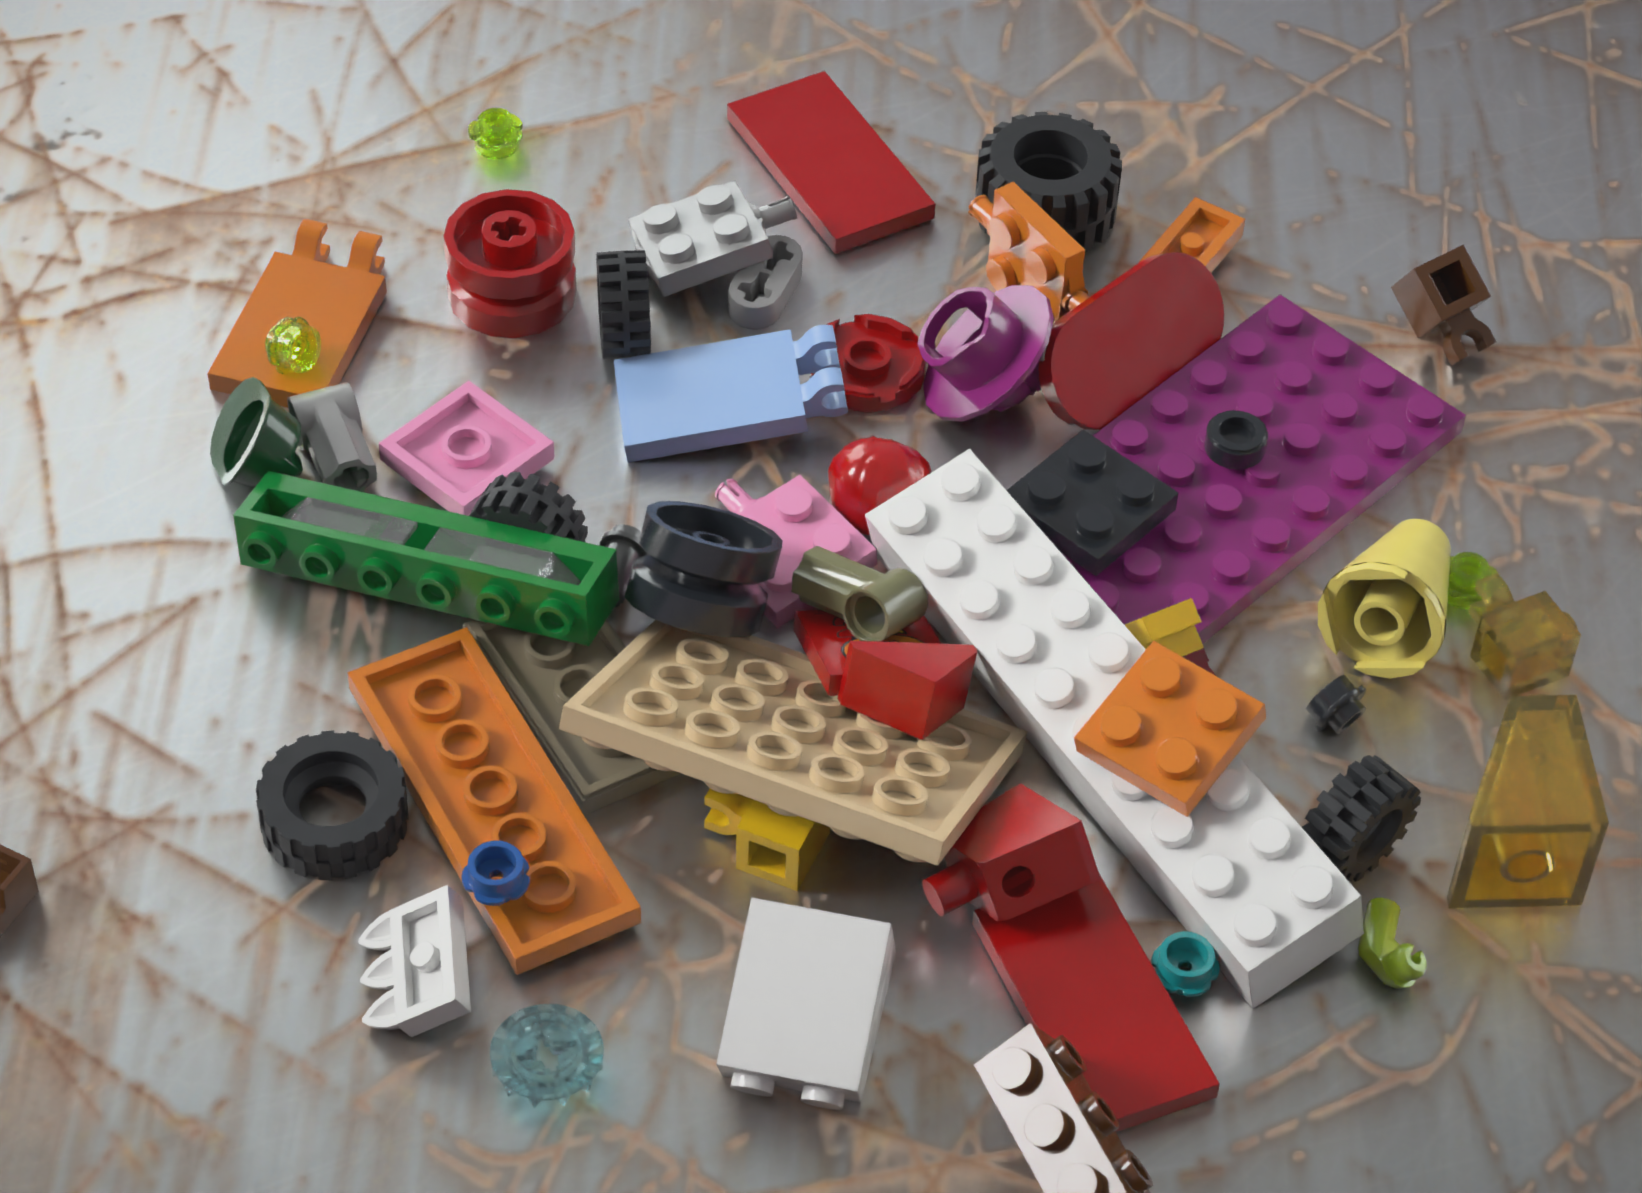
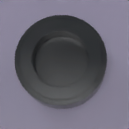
M1236 410L1225 411L1215 415L1207 425L1204 442L1205 452L1213 462L1222 467L1235 470L1251 468L1257 465L1265 455L1268 431L1265 424L1258 417L1250 413Z

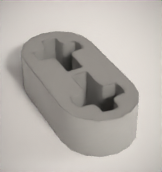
M782 235L767 236L773 258L736 272L728 290V312L730 318L737 325L747 329H763L773 325L780 318L802 276L803 252L801 246L794 239ZM775 265L773 271L767 269V267H773ZM758 293L764 294V297H758L756 299Z

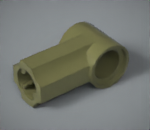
M820 546L813 547L804 552L802 561L793 572L791 592L799 595L801 602L845 620L847 628L860 641L882 642L919 621L925 615L928 607L927 593L922 582L907 569L896 568L886 573H881Z

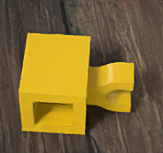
M710 788L705 795V805L711 807V810L704 820V828L723 835H736V869L798 891L830 834V827L801 816L778 814L771 810L767 804L737 793L726 794Z

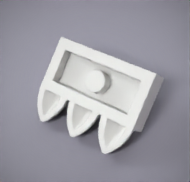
M449 885L385 912L372 922L358 940L361 946L387 952L382 954L368 967L360 978V982L370 988L390 990L376 1000L362 1018L364 1024L377 1029H402L410 1037H413L471 1012L463 897Z

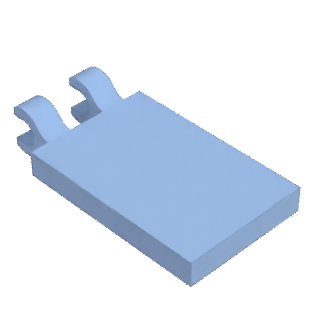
M833 325L815 326L809 329L801 339L794 342L791 329L614 360L623 442L628 463L808 432L806 418L818 416L837 417L848 412ZM815 373L809 381L800 384L799 375Z

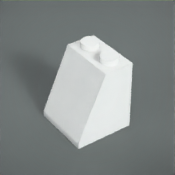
M751 897L716 1063L722 1076L732 1078L730 1086L732 1089L759 1096H772L774 1086L802 1091L800 1101L803 1103L834 1110L843 1109L844 1100L861 1103L896 955L891 923Z

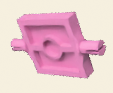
M801 475L796 476L768 495L758 499H753L733 478L726 480L727 486L722 482L715 492L716 499L730 512L747 517L766 526L783 540L774 578L759 583L768 593L764 615L777 628L795 618V611L818 609L801 602L799 595L791 592L793 572L802 561L804 552L813 547L820 546L869 568L877 565V549Z

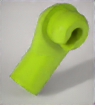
M1373 898L1367 903L1363 921L1364 934L1359 939L1358 954L1385 985L1393 988H1410L1417 979L1424 975L1427 969L1425 955L1421 950L1411 955L1414 948L1413 944L1403 943L1400 945L1395 940L1401 911L1399 905L1388 898Z

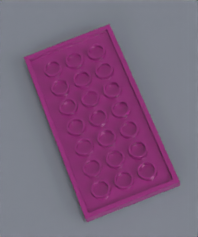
M1279 294L1093 435L1177 491L1179 494L1176 510L1097 576L1063 554V556L1124 625L1192 598L1202 621L1196 624L1195 627L1202 644H1204L1458 436L1463 430L1466 415ZM1231 410L1244 411L1258 417L1265 424L1268 431L1266 451L1263 459L1257 465L1242 470L1228 469L1216 464L1208 457L1205 452L1204 442L1207 425L1215 415Z

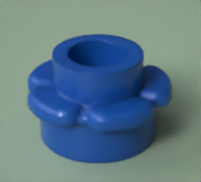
M504 841L485 842L471 852L468 858V865L462 871V884L467 892L474 893V897L479 903L488 906H499L510 900L519 899L527 891L530 885V878L526 875L529 871V865L514 845ZM492 877H503L502 879L497 880L491 879Z

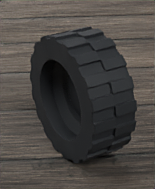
M334 730L321 731V734L310 737L308 734L297 738V742L289 746L284 745L276 751L275 758L272 761H267L262 768L263 776L261 780H257L256 803L263 841L268 852L272 851L275 854V861L283 867L288 866L294 869L295 874L307 877V875L315 876L319 880L332 881V878L344 877L345 879L357 877V874L365 870L370 872L379 867L383 859L387 856L390 858L398 850L397 844L400 839L404 840L407 832L406 820H409L403 769L398 767L397 757L390 750L386 751L383 749L381 742L371 737L366 739L360 737L359 733L350 731L334 733ZM343 784L359 788L365 795L366 807L363 814L355 820L341 825L320 826L310 824L302 817L299 811L301 799L306 793L326 785Z

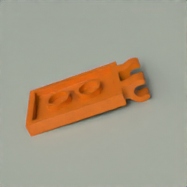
M304 219L298 228L292 255L274 252L207 373L210 390L231 395L233 390L245 379L255 377L263 382L274 402L288 408L287 399L290 396L340 384L387 293L385 276L380 275L385 264V258L376 256L378 248L383 241L382 235L359 231L352 243L347 267L325 263L330 253V245L322 244L321 241L328 229L327 223Z

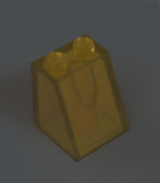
M1531 694L1528 696H1510L1468 818L1446 897L1449 909L1578 906L1583 904L1609 821L1577 695Z

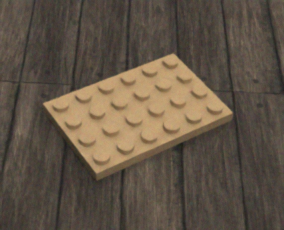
M658 620L652 622L563 705L559 729L582 737V740L590 746L621 751L643 759L645 764L651 768L682 773L704 781L709 788L717 792L743 795L767 804L771 810L778 814L801 816L831 827L836 834L842 837L865 839L894 850L897 855L908 861L928 862L937 866L1022 755L1028 732L962 709L925 739L920 740L841 705L837 696L827 694L807 655L752 635L748 637L704 635L676 628Z

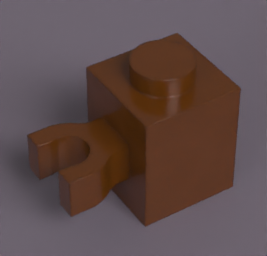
M1464 244L1414 268L1391 286L1417 338L1438 328L1441 329L1443 333V350L1451 366L1469 356L1462 345V335L1473 339L1478 352L1489 348L1497 342L1489 327L1475 318L1472 310L1489 299L1491 294Z

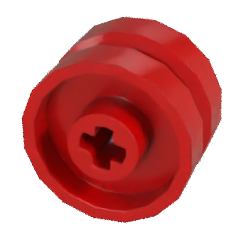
M504 189L482 193L462 203L448 218L443 236L445 259L448 265L446 274L448 299L453 313L468 328L493 337L520 338L540 334L559 324L571 311L577 291L576 268L573 263L575 256V230L569 214L553 199L532 191Z

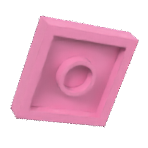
M467 381L379 442V453L382 462L447 511L469 516L482 493L496 477L503 474L507 478L511 472H520L523 479H527L530 474L536 473L554 460V442L475 384Z

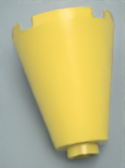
M1405 520L1396 525L1336 573L1327 583L1318 602V627L1326 645L1336 655L1341 650L1349 658L1356 661L1354 669L1366 675L1389 679L1414 675L1423 669L1425 664L1441 648L1446 633L1451 556L1450 542L1443 530L1427 520Z

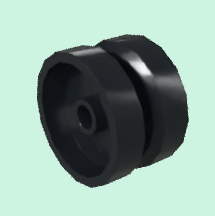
M659 501L650 504L647 507L638 542L648 555L634 559L624 597L632 607L650 618L676 628L704 635L748 637L760 631L768 593L759 583L774 578L783 540L766 526L727 510L681 501Z

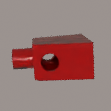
M1020 783L979 810L944 857L947 868L924 879L922 886L927 900L939 916L943 917L970 902L994 920L1007 921L1100 880L1101 877L1082 820Z

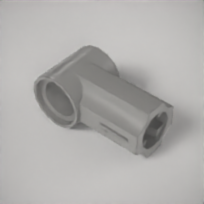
M348 382L288 397L289 413L301 424V437L298 445L301 450L309 449L322 483L365 492L370 484L377 481L376 465L362 434V422L358 404Z

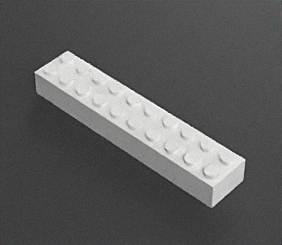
M971 449L963 452L865 514L872 544L877 549V559L887 571L896 568L907 569L918 577L927 593L928 607L925 613L926 618L948 644H969L975 646L978 652L973 674L1015 725L1019 729L1028 731L1026 738L1188 932L1197 933L1209 941L1214 948L1215 958L1219 961L1220 971L1252 1010L1364 934L1362 896L1238 754L1189 816L1186 817L1076 751L1075 735L1146 649Z

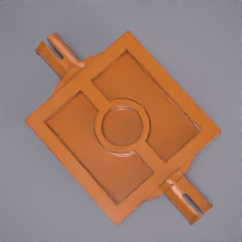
M1015 182L994 190L993 203L986 195H979L970 203L968 213L987 229V234L990 236L986 272L990 283L997 291L1011 285L1034 286L1050 300L1054 317L1053 324L1090 297L1088 290L1085 288L1083 277L1085 249Z

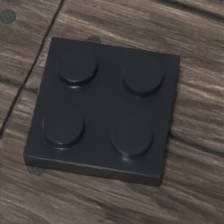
M1081 430L1007 489V492L1061 553L1095 576L1176 510L1179 494L1085 430Z

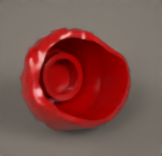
M871 436L853 441L844 446L833 457L829 466V503L861 534L870 536L865 514L932 473L929 462L914 448L892 439Z

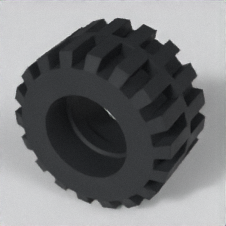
M1035 112V116L1029 117L1021 114L1012 117V123L1001 122L993 129V134H986L982 140L981 149H979L975 198L979 195H986L993 203L994 190L1015 182L1085 249V253L1093 249L1094 242L1102 243L1108 237L1109 229H1113L1116 220L1122 172L1120 150L1117 144L1110 143L1111 136L1104 130H1094V123L1085 119L1078 121L1072 119V115L1059 113L1058 116L1048 115L1047 112ZM979 222L980 228L987 234V229Z

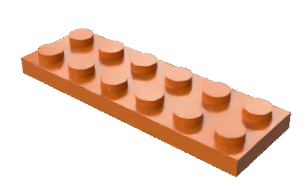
M467 627L347 672L349 689L383 748L386 751L390 750L397 757V765L403 769L407 789L461 881L462 871L468 865V858L471 852L485 842H508L514 845L528 862L529 871L526 875L530 878V885L519 899L510 900L499 906H488L479 903L475 899L473 892H468L516 975L641 923L640 904ZM492 877L491 879L497 880L502 879L503 877Z

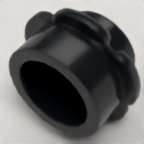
M1341 675L1330 682L1306 707V710L1317 721L1315 729L1321 732L1330 726L1339 734L1350 727L1366 710V707L1360 702L1366 693V688L1363 685L1357 688L1346 675Z

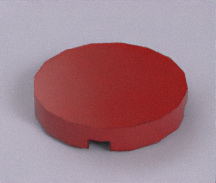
M873 314L854 315V322H845L839 325L840 319L826 324L833 325L848 410L864 413L888 411L907 403L921 389L926 374L927 362L922 358L918 347L919 337L910 327L892 318ZM810 373L809 378H811L815 373Z

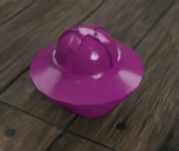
M1011 285L996 292H992L984 287L963 288L954 291L942 300L929 315L921 330L918 341L922 358L928 363L923 383L926 406L942 420L963 422L985 414L990 410L1002 412L1012 406L1019 405L1029 395L1033 396L1036 391L1039 392L1041 390L1039 361H1044V351L1049 343L1054 320L1050 300L1034 286ZM967 307L968 310L944 334L936 348L935 340L943 324L955 311Z

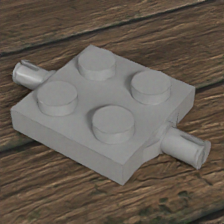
M732 181L723 185L708 186L698 194L670 204L655 205L646 210L645 213L628 218V222L636 242L635 250H645L648 277L657 283L663 297L773 258L765 229L797 219V214L790 196L757 208L756 205L746 200L737 182Z

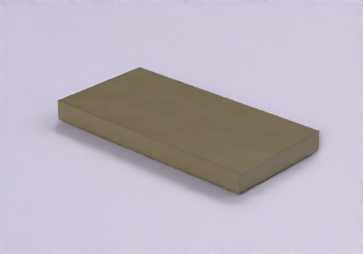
M475 619L463 624V628L467 627L584 816L681 774L676 771H661L651 768L645 764L643 759L615 749H600L590 746L582 740V737L559 729L563 705L626 648L608 620L605 621L590 646Z

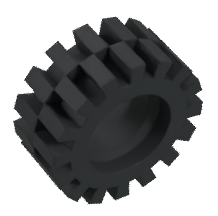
M1370 755L1364 756L1360 763L1355 761L1350 764L1345 776L1339 773L1332 780L1333 787L1327 793L1323 790L1317 798L1320 802L1317 808L1308 811L1305 819L1309 823L1302 826L1303 830L1350 883L1352 880L1355 882L1361 880L1366 869L1372 872L1379 866V859L1383 855L1387 858L1394 850L1392 847L1393 843L1397 839H1403L1408 831L1405 826L1414 821L1418 813L1414 809L1421 803V797L1418 796L1421 793L1420 790L1376 755L1373 757Z

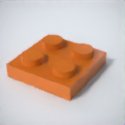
M1153 641L1075 735L1076 751L1188 817L1266 719L1265 704Z

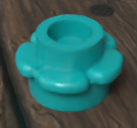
M1188 931L1177 932L1168 936L1156 948L1151 959L1152 966L1156 968L1155 971L1167 992L1187 997H1196L1206 993L1211 988V980L1217 979L1220 970L1219 961L1215 958L1214 948L1209 941L1197 933ZM1179 967H1187L1191 970L1183 971L1180 970Z

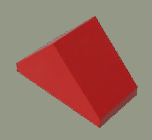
M849 641L837 699L841 705L923 740L964 709L978 651L974 645Z

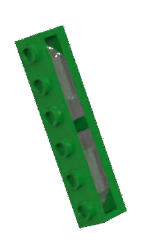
M268 471L233 514L240 565L590 646L620 599L616 549Z

